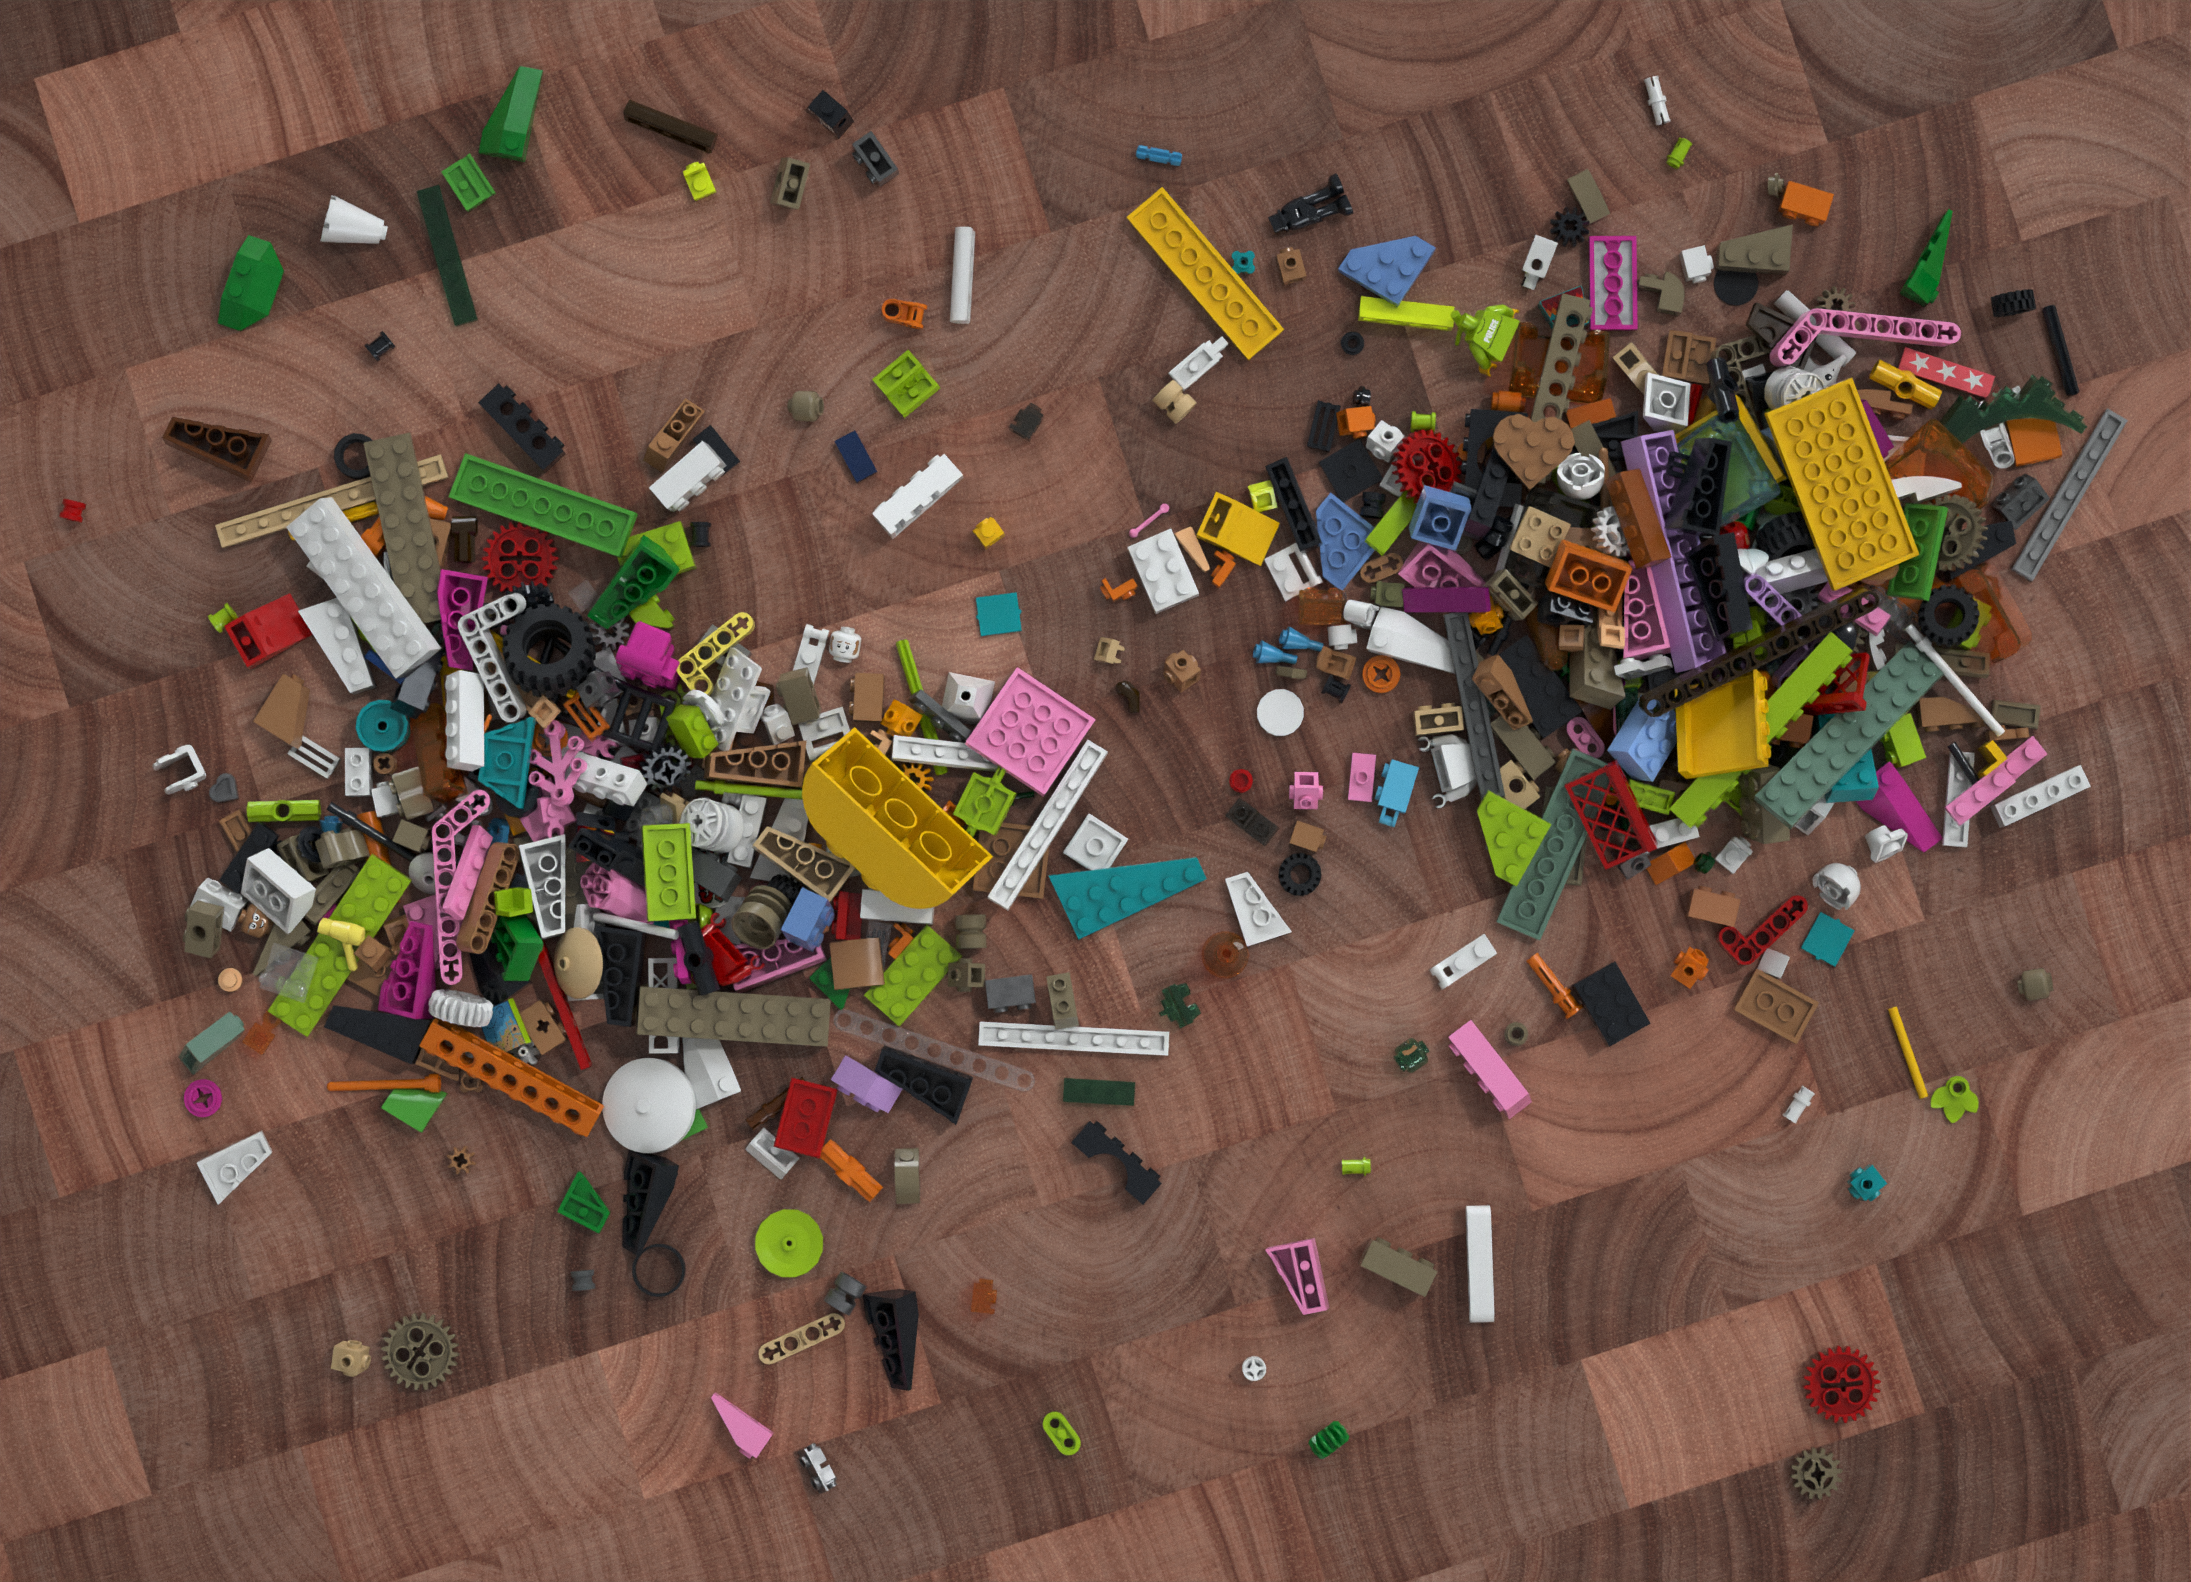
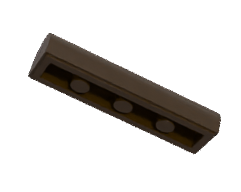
M633 100L628 101L623 111L624 120L709 154L713 151L718 136L717 133Z

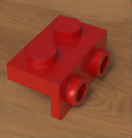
M839 891V896L834 897V910L838 911L837 920L832 921V934H836V939H861L862 919L860 918L862 894Z

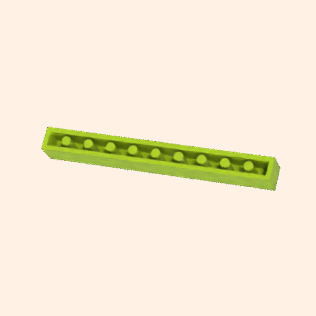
M1832 632L1821 641L1767 701L1769 711L1766 713V721L1770 728L1767 744H1770L1775 737L1779 740L1788 730L1785 726L1791 720L1796 722L1804 713L1802 710L1803 706L1807 702L1812 704L1820 695L1818 690L1823 684L1828 686L1836 678L1834 672L1840 666L1844 669L1853 659L1850 656L1853 651ZM1752 769L1698 777L1669 809L1691 829L1694 826L1699 828L1707 819L1705 814L1710 809L1715 810L1723 802L1721 796L1726 791L1731 793L1740 783L1737 779L1741 774L1747 775Z

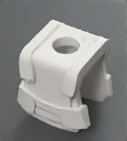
M191 745L177 748L175 753L156 759L157 762L152 765L153 769L157 771L182 758L190 757L197 773L166 787L164 791L167 795L182 789L189 791L197 787L198 782L206 778V773Z

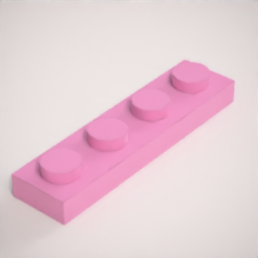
M472 825L442 907L456 920L464 919L493 836L480 825Z

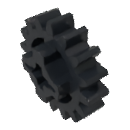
M533 581L529 585L521 582V587L512 586L513 591H506V595L519 593L525 598L526 608L520 613L521 615H524L525 610L530 607L533 610L538 608L540 604H545V607H551V604H554L553 592H550L549 587L543 588V583L535 586ZM510 599L508 605L510 609L515 611L517 604L515 600Z
M670 742L666 744V747L658 743V749L656 750L650 747L651 753L649 755L643 754L646 761L639 762L642 768L640 772L652 791L657 788L660 793H663L664 788H667L669 792H672L673 786L680 788L679 782H686L685 774L691 773L688 767L691 765V761L685 750H682L678 744L673 747Z

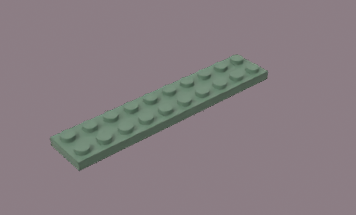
M1909 641L1865 685L1863 699L1867 702L1866 710L1837 713L1755 795L1754 800L1791 830L1944 675L1943 672L1924 652L1921 653Z

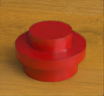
M1244 769L1235 770L1229 778L1230 787L1238 793L1248 791L1253 783L1252 775Z

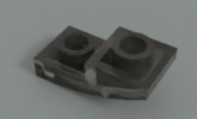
M1241 798L1236 801L1226 814L1230 821L1264 847L1279 830L1278 826Z

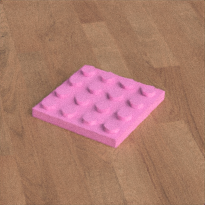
M1017 667L968 737L965 745L996 766H1000L1001 769L1004 768L1008 774L1044 797L1096 719Z

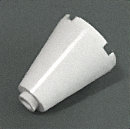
M331 195L320 241L379 244L380 239L385 240L388 226H384V220Z

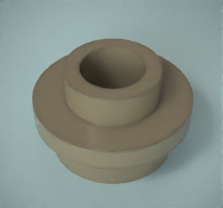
M1514 1022L1506 1027L1504 1037L1510 1045L1520 1046L1526 1042L1528 1030L1523 1024ZM1515 1029L1520 1031L1518 1039L1512 1037V1031Z

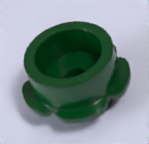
M1710 852L1706 854L1700 853L1695 858V870L1703 874L1711 870L1715 864V859L1711 856Z

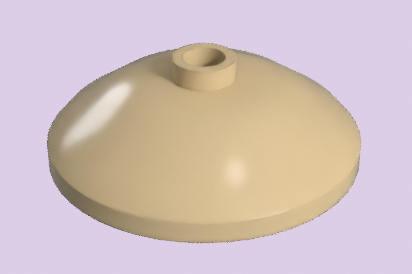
M582 927L570 928L560 937L553 957V967L557 982L561 989L571 998L583 999L592 995L600 983L603 970V958L599 943L589 930Z

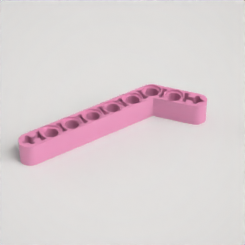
M1817 308L1803 313L1772 349L1770 361L1774 366L1780 368L1794 363L1818 334L1945 347L1960 339L1961 330L1959 326L1951 322ZM1810 316L1815 317L1816 326L1811 324ZM1833 318H1835L1838 321V328H1835L1833 326ZM1855 320L1861 325L1860 331L1855 328ZM1877 323H1880L1882 325V333L1878 331ZM1900 325L1905 328V335L1900 333ZM1922 327L1927 331V338L1922 335ZM1944 331H1945V334H1947V335H1942V334H1941V335H1938V333H1941V332H1944ZM1796 333L1800 334L1802 338L1801 343H1798L1796 341ZM1791 349L1784 355L1783 351Z
M484 790L472 792L435 823L432 828L440 971L442 980L449 985L457 984L461 980L463 973L461 950L458 949L456 943L460 931L459 920L454 919L440 904L441 898L447 896L450 885H442L439 882V876L442 872H449L454 877L456 872L454 835L489 806L490 796ZM474 795H485V805L483 807L477 805L473 808L477 813L472 815L471 810L464 803L468 801L471 805L475 801ZM458 809H464L468 813V819L463 823L457 822L454 818V814ZM441 824L447 825L450 829V834L446 838L438 837L436 834L437 826ZM442 848H447L451 852V858L446 862L440 861L437 856L438 851ZM445 920L454 921L456 928L453 932L446 933L442 929V923ZM452 943L457 947V953L454 956L449 957L444 954L443 948L446 944ZM458 959V964L453 963L454 971H458L459 975H456L454 980H450L449 976H445V972L449 971V963L444 965L443 960L453 961Z

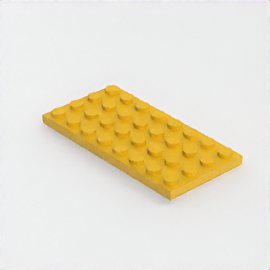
M1853 378L1845 379L1764 413L1832 591H1836L1919 555Z

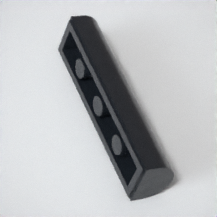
M1288 457L1266 465V470L1300 552L1305 553L1320 547L1323 542Z

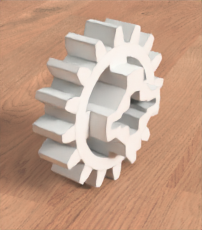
M1610 506L1603 508V511L1597 512L1598 518L1592 520L1596 527L1591 528V531L1596 533V536L1592 538L1598 541L1596 548H1603V553L1613 557L1626 556L1627 553H1630L1615 508Z

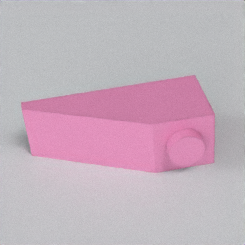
M715 1392L711 1399L736 1445L741 1447L739 1452L750 1459L752 1456L757 1458L774 1432Z

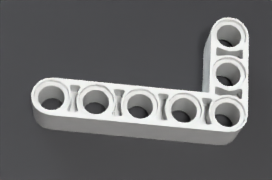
M519 593L503 596L464 615L458 622L459 632L500 717L506 722H514L523 718L526 714V705L511 675L508 673L505 661L489 628L524 611L526 600ZM510 599L515 600L517 604L515 611L510 609L508 605ZM489 609H493L496 612V619L494 621L488 617ZM469 619L475 622L474 631L470 630L467 625ZM479 640H482L485 643V652L479 650ZM489 662H493L496 665L495 674L489 671ZM500 683L506 686L507 692L505 695L499 692L498 687ZM510 705L516 707V716H512L509 713Z

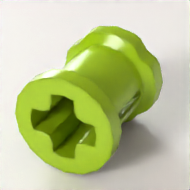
M1412 411L1410 432L1424 429L1425 431L1433 430L1434 433L1436 413L1416 414V411Z
M226 603L223 609L214 615H208V618L215 629L221 633L224 626L237 619L238 616L232 607Z

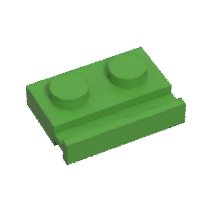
M470 153L465 158L458 160L441 171L467 212L496 194Z

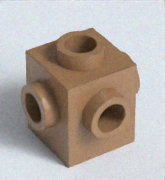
M1183 649L1178 654L1172 653L1166 658L1163 674L1167 682L1174 684L1182 693L1200 680L1201 669L1198 667L1196 659L1192 655H1188Z

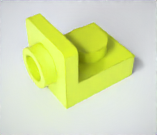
M694 162L686 166L683 175L695 201L716 193L704 163Z

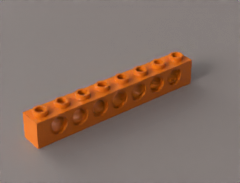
M435 1017L420 1044V1047L424 1048L428 1054L437 1055L450 1066L461 1068L469 1076L486 1082L489 1087L501 1090L508 1094L511 1099L529 1105L533 1111L549 1116L553 1122L571 1128L577 1135L588 1137L604 1108V1105L454 1023L442 1021V1019ZM444 1040L451 1042L453 1047L447 1046ZM465 1052L471 1053L474 1058L467 1057ZM486 1063L493 1065L495 1069H489ZM507 1075H512L516 1081L509 1080ZM527 1086L534 1087L537 1092H531ZM548 1098H554L558 1103L554 1104ZM569 1109L576 1110L579 1115L572 1114Z

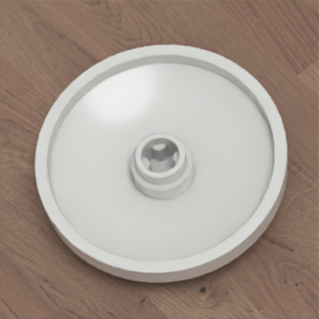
M658 1058L636 1059L619 1068L609 1080L602 1101V1105H604L602 1110L603 1117L611 1135L624 1147L640 1153L662 1152L678 1144L690 1130L696 1113L695 1093L687 1076L674 1064Z

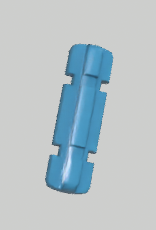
M1138 145L1136 157L1138 159L1145 160V158H1149V161L1164 164L1169 162L1171 163L1170 165L1180 166L1182 154L1173 151V153H1169L1168 150L1153 147L1148 149V146Z

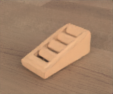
M1190 526L1174 533L1176 540L1204 573L1209 572V564L1193 528Z

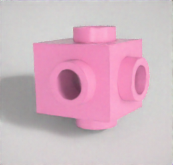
M1318 772L1294 773V785H1289V799H1294V809H1318V800L1323 799V786H1319Z

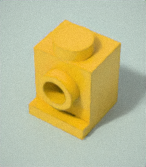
M992 517L984 519L972 530L986 550L1005 537V533Z

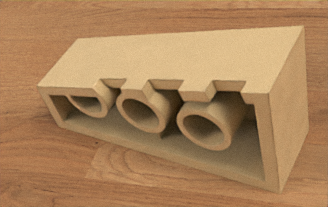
M768 826L752 846L754 850L790 877L795 878L794 880L799 881L806 889L828 899L829 902L832 901L856 869L849 861L837 857L833 853L826 852Z

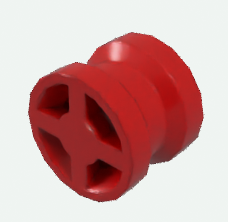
M63 499L62 504L64 507L63 511L59 514V518L82 523L83 517L81 515L82 511L86 509V504Z

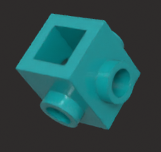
M1871 1164L1867 1165L1864 1169L1861 1167L1855 1169L1849 1175L1851 1179L1847 1181L1850 1185L1848 1191L1856 1200L1860 1198L1861 1201H1866L1868 1199L1870 1202L1881 1194L1879 1190L1887 1184ZM1866 1180L1867 1186L1864 1188L1863 1182Z

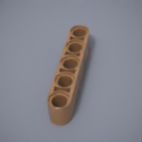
M495 842L490 846L457 936L456 943L459 950L476 954L483 953L486 950L498 918L495 910L494 892L509 888L519 860L520 851L515 844Z

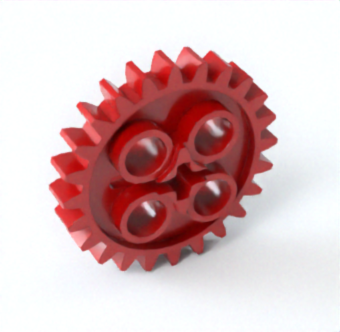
M1423 429L1410 433L1409 436L1402 438L1403 443L1397 445L1399 451L1393 453L1398 459L1391 463L1397 467V470L1393 471L1392 474L1399 477L1395 484L1401 483L1403 485L1400 488V492L1407 491L1406 498L1414 497V504L1418 503L1424 487L1422 480L1426 486L1447 492L1450 491L1454 481L1457 483L1462 482L1457 478V475L1461 474V470L1457 466L1461 465L1462 462L1456 461V457L1460 453H1453L1452 450L1455 445L1448 446L1449 438L1441 439V432L1434 434L1433 430L1425 431Z
M509 522V529L507 530L501 525L502 533L500 534L493 531L495 539L486 540L491 545L490 548H483L488 553V556L482 557L483 561L488 562V565L484 566L483 570L491 571L487 575L488 580L495 578L492 585L497 587L501 584L500 592L502 593L507 588L509 591H513L512 586L521 587V582L529 585L533 581L535 586L543 583L544 586L548 587L546 579L555 578L550 573L551 570H558L553 565V562L559 561L558 557L553 556V553H556L558 548L550 547L555 542L554 539L546 540L549 533L543 532L540 534L541 530L536 528L533 530L532 527L527 525L524 527L519 522L517 527L512 522ZM509 541L513 542L515 545L513 552L504 553L503 545ZM532 541L537 542L538 550L535 553H528L526 549L528 543ZM520 553L526 558H542L541 561L523 560L522 565H519L515 560L500 561L501 557L518 558ZM507 565H513L515 569L514 574L510 577L503 575V569ZM530 565H537V575L529 577L526 573L527 568Z
M1836 1345L1835 1352L1827 1347V1355L1819 1351V1360L1811 1358L1814 1364L1813 1368L1806 1366V1369L1811 1372L1810 1375L1803 1376L1805 1380L1809 1381V1384L1803 1385L1802 1388L1810 1391L1804 1397L1813 1399L1809 1406H1818L1815 1413L1819 1415L1824 1411V1419L1826 1420L1832 1415L1833 1422L1837 1423L1839 1417H1841L1843 1423H1847L1848 1416L1853 1421H1857V1413L1865 1417L1863 1409L1872 1410L1869 1402L1878 1401L1873 1397V1393H1880V1390L1874 1387L1875 1384L1881 1383V1380L1874 1379L1873 1377L1879 1371L1870 1369L1874 1362H1865L1868 1357L1867 1354L1858 1357L1859 1349H1855L1851 1354L1850 1346H1846L1844 1352H1842L1839 1345ZM1856 1365L1858 1368L1857 1375L1849 1378L1847 1375L1848 1367ZM1827 1367H1832L1834 1369V1376L1826 1380L1823 1377V1371ZM1840 1378L1845 1382L1860 1380L1863 1382L1861 1385H1845L1843 1390L1837 1386L1821 1388L1823 1383H1839ZM1852 1389H1858L1860 1397L1857 1401L1852 1402L1849 1399V1393ZM1829 1391H1834L1836 1393V1400L1829 1404L1825 1400V1395Z

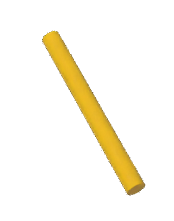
M1897 1006L1889 1008L1888 1012L1919 1099L1928 1096L1899 1011Z

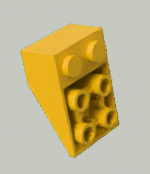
M1216 492L1196 537L1261 566L1280 523L1230 497Z

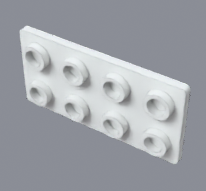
M733 647L728 652L710 696L720 707L724 717L723 725L713 732L719 744L717 747L722 751H729L736 732L754 733L771 692L766 687L755 686L762 668Z

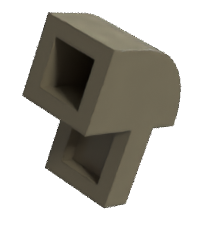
M1665 272L1662 280H1659V276L1654 274L1640 276L1637 289L1659 293L1656 312L1679 316L1682 313L1685 297L1684 287L1674 274Z
M919 1148L895 1149L896 1204L920 1203Z

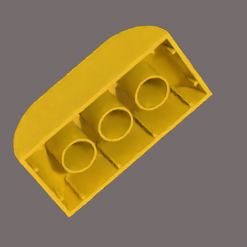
M855 727L816 759L805 774L802 786L804 809L814 829L826 840L828 849L837 857L845 858L861 873V878L868 887L881 891L887 898L897 904L915 909L938 906L953 896L993 857Z

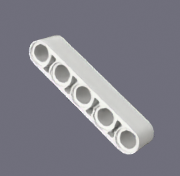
M1490 1205L1466 1206L1470 1323L1494 1322Z

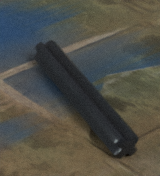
M2049 305L2044 307L2042 311L2065 393L2067 396L2077 395L2079 387L2055 305Z

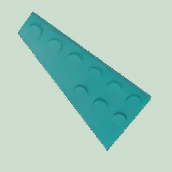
M1197 857L1048 875L1078 940L1207 879Z

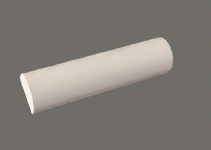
M971 227L955 228L950 322L957 324L970 323L975 231Z
M1787 290L1774 303L1787 317L1795 321L1803 313L1810 311ZM1810 316L1811 324L1816 326L1815 317ZM1818 334L1815 341L1835 360L1845 354L1847 359L1842 367L1856 354L1839 336Z

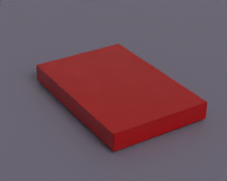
M791 1077L773 1147L820 1159L838 1089Z

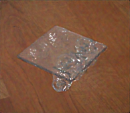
M273 943L265 972L261 973L259 977V982H261L259 988L305 1003L319 958Z

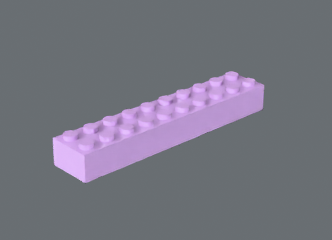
M1674 430L1628 439L1622 441L1621 445L1627 470L1639 468L1641 470L1672 556L1658 565L1651 566L1670 644L1675 673L1699 667L1725 654L1726 650L1724 641H1717V638L1714 637L1703 601L1685 556L1686 552L1700 544L1699 536L1664 528L1681 479L1666 475L1669 452L1679 453ZM1674 458L1675 462L1681 463V460ZM1673 467V471L1684 473L1683 469Z

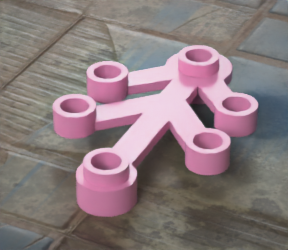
M553 720L546 729L544 728V733L550 740L553 763L543 758L542 754L535 749L531 750L530 763L538 765L553 774L555 785L545 780V776L538 771H534L529 775V782L551 793L553 804L564 807L572 803L574 799L572 788L581 773L586 771L587 763L581 758H575L577 753L584 747V741L578 736H572L568 740L569 749L562 758L560 739L565 734V727L557 720ZM578 741V745L574 747V743ZM581 762L580 768L577 769V765ZM571 764L572 772L565 780L564 774ZM539 776V780L535 782V778Z

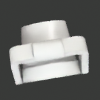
M1886 825L1866 834L1865 839L1871 851V860L1878 863L1902 851L1908 834L1903 829L1890 832Z

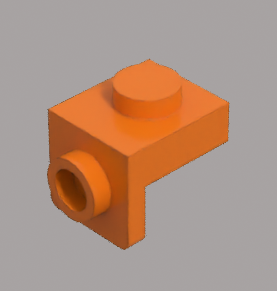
M1104 578L1101 580L1103 586L1100 587V590L1106 600L1111 598L1115 602L1122 598L1125 601L1136 594L1134 590L1138 586L1132 578L1112 590L1108 581Z

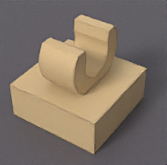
M1100 637L1094 660L1109 664L1121 663V660L1115 656L1117 650L1124 651L1125 648L1119 645L1120 641Z

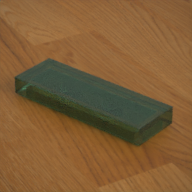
M1064 1078L1063 1102L1134 1106L1135 1082Z

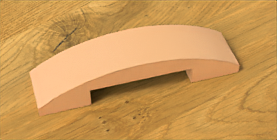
M1622 596L1615 612L1597 607V632L1600 646L1624 649L1625 627H1622Z
M493 662L488 664V669L491 673L495 674L496 665ZM516 685L526 705V709L529 711L528 713L536 718V721L546 729L561 710L545 694H542L541 697L533 696L531 690L529 693L521 690L520 685Z

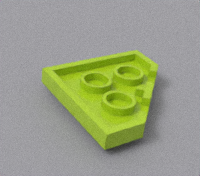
M1488 790L1477 809V814L1496 876L1517 887L1549 830L1551 823Z

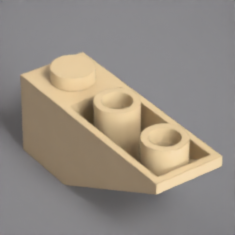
M1631 342L1613 357L1644 395L1646 374L1658 375V373L1636 346Z

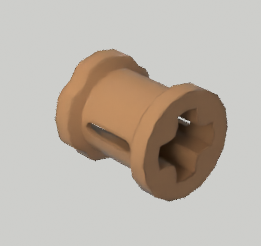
M388 753L378 754L374 759L373 765L375 770L383 775L393 774L398 768L397 759ZM383 759L389 760L388 763L391 765L389 769H382L383 764L381 761Z

